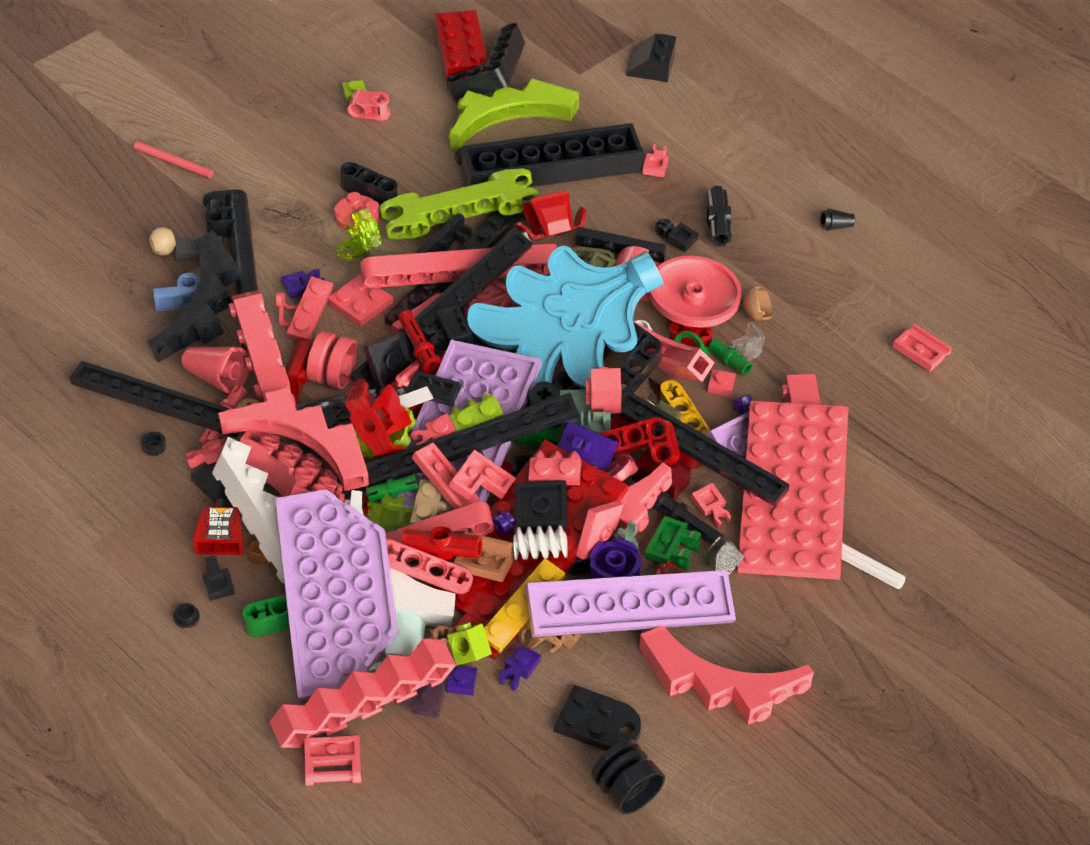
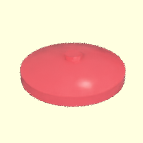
M680 256L669 259L657 267L664 285L649 292V298L656 310L667 319L690 327H711L729 320L737 312L742 295L741 285L735 274L721 263L705 257Z

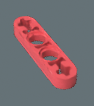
M387 539L388 550H391L389 554L391 569L457 594H464L470 590L473 575L468 569ZM399 553L402 554L400 562L397 561ZM409 557L418 560L419 565L410 567L405 563V559ZM435 566L442 569L443 574L441 576H434L430 573L429 569ZM448 572L451 573L449 580L446 579ZM460 577L464 578L462 584L457 583Z

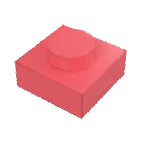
M713 369L708 393L731 397L736 374Z

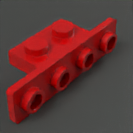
M299 338L285 368L290 382L291 393L294 395L296 404L304 385L308 381L307 362L315 340Z

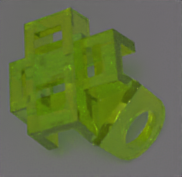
M369 208L351 213L354 223L344 228L350 231L352 239L340 244L336 250L337 255L342 259H355L366 254V251L369 249H374L383 243L379 234L380 231ZM349 248L353 250L354 253L344 254L341 250Z
M385 494L383 504L372 502L367 504L369 513L366 518L382 527L386 533L409 526L412 509L403 508V496L397 499L389 497V494Z

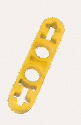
M675 380L664 381L660 387L661 400L674 408L679 405L688 408L686 411H680L682 416L679 420L685 424L689 422L697 423L699 426L694 429L704 435L710 432V428L681 384Z

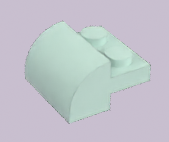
M396 610L399 632L370 670L378 669L388 655L410 656L418 643L424 639V621L411 612Z

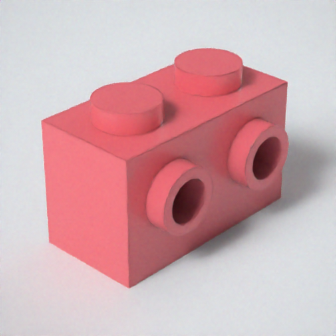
M598 367L590 369V379H586V405H591V414L593 412H603V409H605V412L621 413L620 368Z

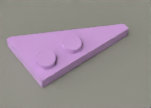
M750 411L711 430L705 435L743 457L747 451Z

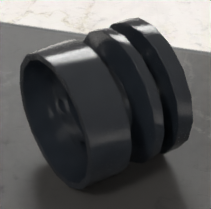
M629 739L619 742L606 751L595 763L591 771V778L605 794H609L608 798L622 814H631L646 806L659 793L665 783V775L652 760H647L648 756L634 740Z

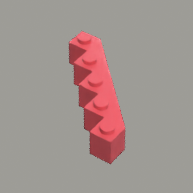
M259 290L231 296L232 303H229L228 306L231 317H236L240 326V330H236L239 344H244L249 357H245L248 372L252 371L256 377L257 384L253 385L256 399L261 398V401L265 402V393L275 389L288 387L290 389V382L285 367L282 365L281 354L277 341L273 336L268 313L264 308L262 294ZM291 393L295 409L298 411L294 395Z
M422 639L410 656L388 655L374 673L353 671L340 689L317 688L305 705L282 704L269 723L280 747L304 748L305 738H314L325 732L327 736H330L347 728L346 722L359 716L364 720L383 711L382 705L396 700L398 704L417 695L416 690L429 683L432 687L442 683L456 664L444 640Z

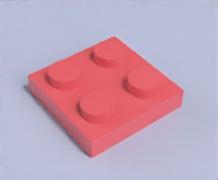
M359 274L330 295L327 302L328 305L361 328L393 304V296L382 288L366 287L362 274Z

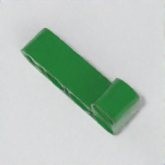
M286 594L250 603L242 611L244 631L251 637H260L290 629Z

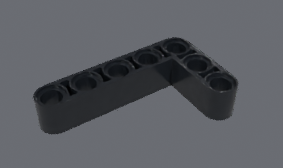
M510 23L501 28L486 65L453 74L446 79L447 86L455 101L463 98L467 91L482 95L509 85L525 45L517 23Z
M634 323L638 338L637 344L632 350L627 351L630 355L619 367L621 371V384L627 385L621 390V396L626 390L634 394L662 359L660 341L636 323ZM650 348L656 349V352L652 354L646 353ZM635 366L641 367L637 372L631 371V368ZM610 413L611 420L614 418L616 413Z

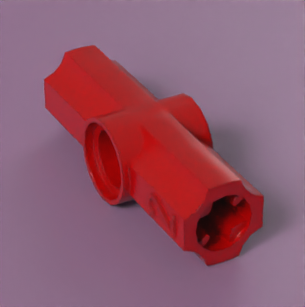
M439 526L431 531L405 529L402 534L401 544L427 554H432V556L440 559L449 560L453 556L480 558L483 540L480 535L452 533L450 528Z

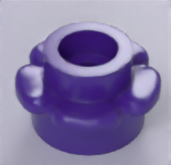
M750 394L732 400L734 404L733 410H738L739 413L749 411L750 402L755 400H752Z
M498 511V515L492 519L497 531L501 535L514 532L516 523L513 516L509 512L504 514L502 511Z

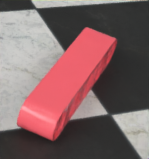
M475 502L386 533V540L401 543L402 534L405 529L431 531L439 526L450 528L452 533L464 534V532H470L485 536L493 531L494 526L489 505L485 502ZM399 553L397 561L400 562L402 554ZM409 557L405 559V563L415 560V558Z

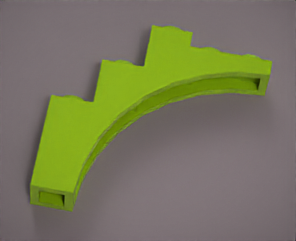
M531 79L529 84L523 87L522 91L506 86L492 92L490 97L467 91L464 97L458 101L457 110L459 115L455 126L451 127L448 132L450 149L457 151L459 147L463 146L477 132L505 120L522 117H547L571 122L579 107V92Z

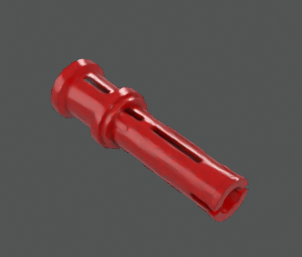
M405 310L398 315V320L401 322L414 346V356L420 360L423 373H436L442 360L436 356L434 345L426 340L412 311Z

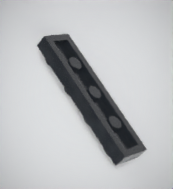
M577 227L576 245L580 247L606 249L612 253L619 254L626 247L638 246L649 250L648 253L655 262L663 263L665 261V244Z

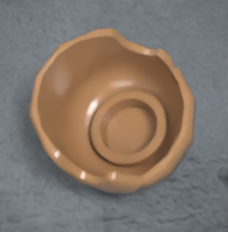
M761 286L750 287L746 290L743 298V308L748 317L754 321L768 320L773 316L768 292L766 290H759Z

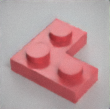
M474 450L452 479L449 487L467 500H470L481 485L502 499L516 478Z

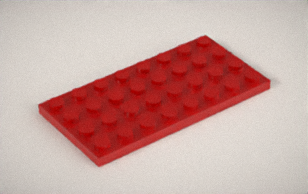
M544 440L531 458L539 450L544 453L546 458H550L557 450L563 458H567L570 453ZM530 459L515 477V481L503 498H499L490 509L492 519L498 515V511H502L504 514L509 512L516 523L515 484L529 483ZM582 459L580 485H567L568 529L564 530V532L567 534L568 556L565 558L561 550L559 557L554 558L550 551L547 558L549 562L565 573L577 559L578 545L588 510L613 501L620 502L629 490L628 485ZM516 525L514 526V532H508L505 535H501L495 526L491 533L485 535L486 537L513 543V563L503 582L473 575L470 590L464 594L455 593L454 610L463 615L467 613L487 625L544 560L541 551L538 559H534L531 552H529L528 558L524 560L519 552L518 558L515 560L514 535L516 533ZM453 556L449 562L453 563L457 556ZM448 572L447 574V580H449L451 576L450 572ZM460 577L457 583L462 584L464 578ZM433 584L429 586L437 590L454 593ZM519 632L513 637V639L510 641V643H513V642H514V640L517 638Z

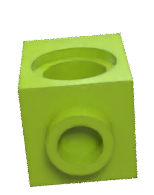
M471 622L456 626L457 631L447 635L456 666L477 661L492 654L483 624L472 626Z

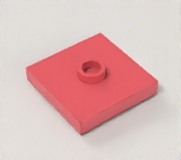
M613 501L588 510L578 545L577 557L583 560L587 559L597 543L603 540L604 543L612 541L623 508L622 503Z

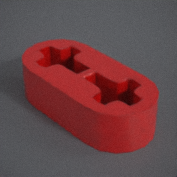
M675 322L670 324L669 337L672 341L681 332L689 331L696 334L707 348L712 342L713 332L709 327H690ZM683 337L681 339V344L697 348L695 340L691 337Z

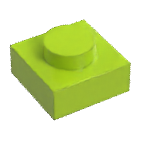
M363 80L342 83L346 103L350 102L354 91H366Z

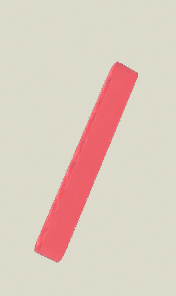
M555 244L532 245L531 249L498 278H507L509 270L517 265L541 275L550 274L548 258L558 246ZM493 248L367 257L360 262V269L364 285L368 288L456 282Z

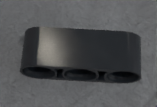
M347 162L341 165L340 177L343 190L367 196L378 202L379 206L385 201L398 196L397 182L354 162Z

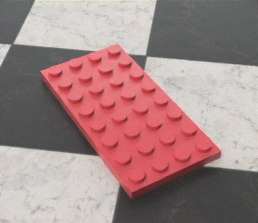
M764 401L750 402L746 459L790 484V487L776 507L744 489L738 573L840 580L848 428L847 406Z

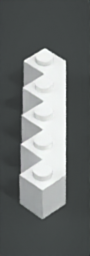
M228 437L212 474L216 480H221L226 488L224 493L233 507H238L243 515V523L251 535L255 534L260 542V550L267 561L274 564L278 571L276 575L281 583L285 584L275 498L279 497L262 491L268 473L245 464L251 447Z

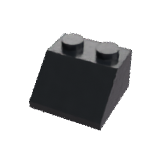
M655 33L635 45L626 76L668 83L675 57L677 36Z

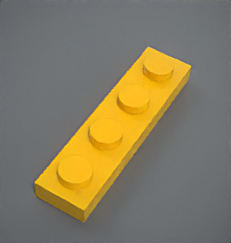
M544 559L485 626L484 630L489 645L498 652H501L530 619L525 590L527 583L563 581L565 572L547 559Z

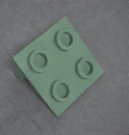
M586 389L560 390V396L571 392L579 414L578 418L569 420V422L577 423L598 433L611 430L610 412H605V409H603V412H593L591 414V405H586ZM568 421L561 423V435H563Z

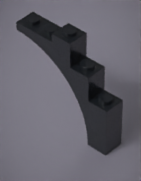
M213 230L193 241L200 257L201 268L199 282L191 301L172 324L147 341L158 362L199 339L203 344H206L224 334L216 314L229 308L228 304L232 303V300L225 287L239 280L242 275L235 260Z

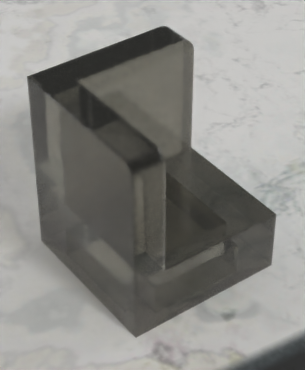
M721 534L702 558L714 571L727 570L729 576L745 556L739 547Z

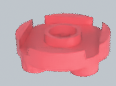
M351 192L347 197L341 199L334 208L336 223L341 229L348 232H357V229L363 228L364 231H368L375 227L379 221V204L367 196Z
M626 452L615 455L617 460L611 462L608 469L600 468L603 472L620 481H624L639 469L631 455Z

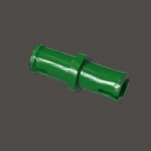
M718 338L711 342L709 350L720 357L725 365L732 366L743 376L750 373L753 364L742 357L737 349L730 348Z
M415 473L395 480L389 478L387 482L366 487L367 494L378 492L368 496L370 503L390 496L396 498L398 494L417 490L419 487L418 482L407 484L417 480Z

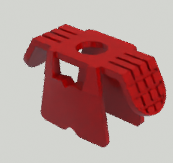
M568 191L532 198L530 202L523 203L521 206L532 232L519 222L514 225V229L517 228L521 233L527 232L531 242L574 232L577 230V227L583 228L586 208L580 207L572 225ZM540 228H542L544 234H540Z
M364 379L356 381L348 391L345 404L351 413L350 420L365 444L368 443L374 455L388 456L404 450V447L401 445H393L388 435L412 424L405 407L400 404V398L392 385H387L378 398L375 399L373 393H367L368 383Z

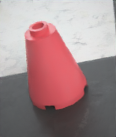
M189 347L181 356L182 366L186 371L226 394L231 392L234 385L243 387L249 374L245 363V357L249 356L246 350L240 347Z

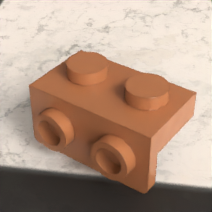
M464 532V534L478 535L470 532ZM480 535L483 540L480 558L456 557L453 564L468 569L472 575L503 582L513 563V543Z

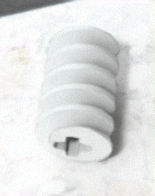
M558 525L556 533L553 532L551 526H548L546 533H543L541 526H538L536 534H533L531 527H527L525 534L522 533L520 527H517L514 535L515 560H517L519 552L524 560L528 558L529 552H531L534 559H538L540 551L544 559L548 558L550 551L554 558H558L561 550L564 557L567 558V534L561 525Z

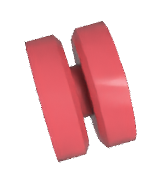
M321 331L310 350L307 362L308 380L318 384H324L327 381L329 387L343 390L348 385L351 373L355 369L358 355L357 341L348 337H341L338 340L336 334Z

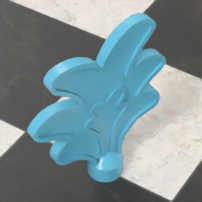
M560 246L548 258L550 276L538 274L519 265L509 270L506 278V288L510 298L518 307H498L475 303L468 310L467 320L469 327L479 340L490 346L501 349H517L516 354L541 359L542 367L535 383L545 381L552 383L554 368L562 356L564 367L571 381L579 388L586 389V379H590V369L604 367L603 351L605 344L615 352H627L636 346L638 338L633 321L635 307L644 294L664 285L662 277L647 250L621 265L601 268L581 260L570 247Z

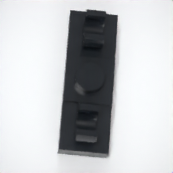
M457 213L419 248L417 253L448 251L455 240L461 243L464 242V234L468 236L472 234V228L464 224V215Z

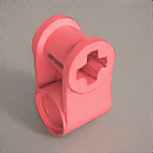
M356 90L353 92L349 102L348 113L354 118L386 120L390 117V109L388 108L389 96L385 92Z

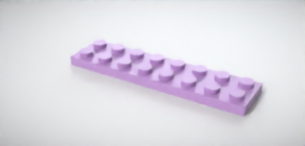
M727 570L527 583L525 586L532 637L653 629L659 626L667 628L733 623L736 620Z

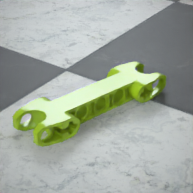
M510 169L493 173L489 177L488 182L426 197H420L419 194L414 192L406 193L385 201L379 207L382 219L391 220L386 225L388 238L395 240L412 239L426 235L430 231V226L447 223L457 213L464 215V218L497 210L502 215L520 213L523 211L522 204L530 202V200L523 201L522 198L528 195H534L533 198L539 197L537 189L528 187L532 183L530 170ZM519 176H526L525 180L515 182ZM389 207L397 208V210L394 212H385L386 209ZM403 226L400 232H392L393 228Z

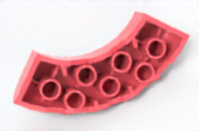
M247 431L241 437L240 442L251 447L245 464L268 473L266 482L274 487L282 497L327 489L344 502L343 486L338 484L336 475L330 469L324 470L321 467L322 462L311 453L304 455L303 450L297 444H285L280 441V435L267 432Z

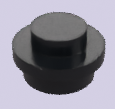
M190 603L180 604L173 614L175 624L181 628L195 626L200 619L199 610Z

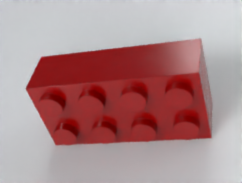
M476 10L435 13V36L445 82L453 74L486 65L488 59Z

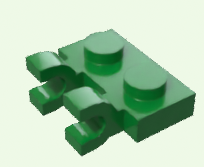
M664 516L644 552V558L657 563L674 561L676 566L687 571L691 565V560H689L691 551L697 553L701 546V542H699L701 532L688 530V523ZM680 543H684L685 547L688 549H680L678 547Z

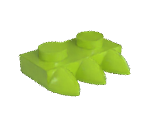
M484 392L480 402L477 403L474 400L468 399L465 409L453 406L449 416L456 431H460L503 416L504 413L495 395L492 396Z

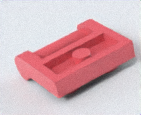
M359 736L305 738L306 786H314V783L353 781V784L361 783ZM352 765V770L314 772V767Z

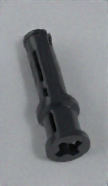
M667 491L662 492L653 505V510L656 512L661 511L669 518L688 523L690 531L701 532L700 538L711 544L714 548H717L725 537L724 534H721L689 512L686 504L679 503L671 498Z

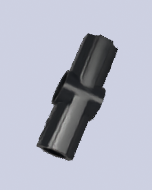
M713 186L707 192V225L710 226L711 242L715 243L716 246H725V244L731 242V206H728L727 190L723 189L722 186Z

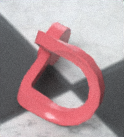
M278 292L276 307H279V324L281 327L289 328L291 321L283 319L284 308L297 310L298 305L286 304L285 294Z

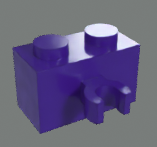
M568 421L558 447L569 453L575 450L583 461L598 469H608L619 442L577 423Z

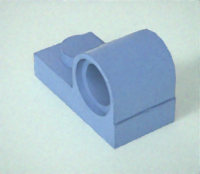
M184 273L178 277L177 287L153 289L156 312L185 309L196 291L199 277L194 273Z

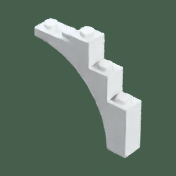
M352 490L350 500L345 499L344 503L363 514L362 491ZM390 568L396 610L411 612L419 616L424 621L425 626L439 627L443 625L450 628L454 616L455 593L434 589L415 581L402 572Z

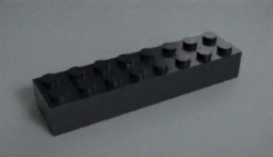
M633 123L461 146V166L467 186L488 182L489 177L495 172L510 169L530 170L532 183L528 187L642 172L644 152ZM519 176L515 182L525 180L526 176Z

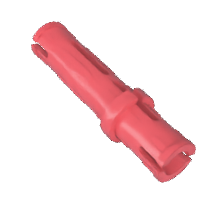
M234 385L227 398L223 399L219 405L236 409L237 404L247 395L246 389L242 386ZM206 429L199 438V441L204 445L212 439H218L221 433Z

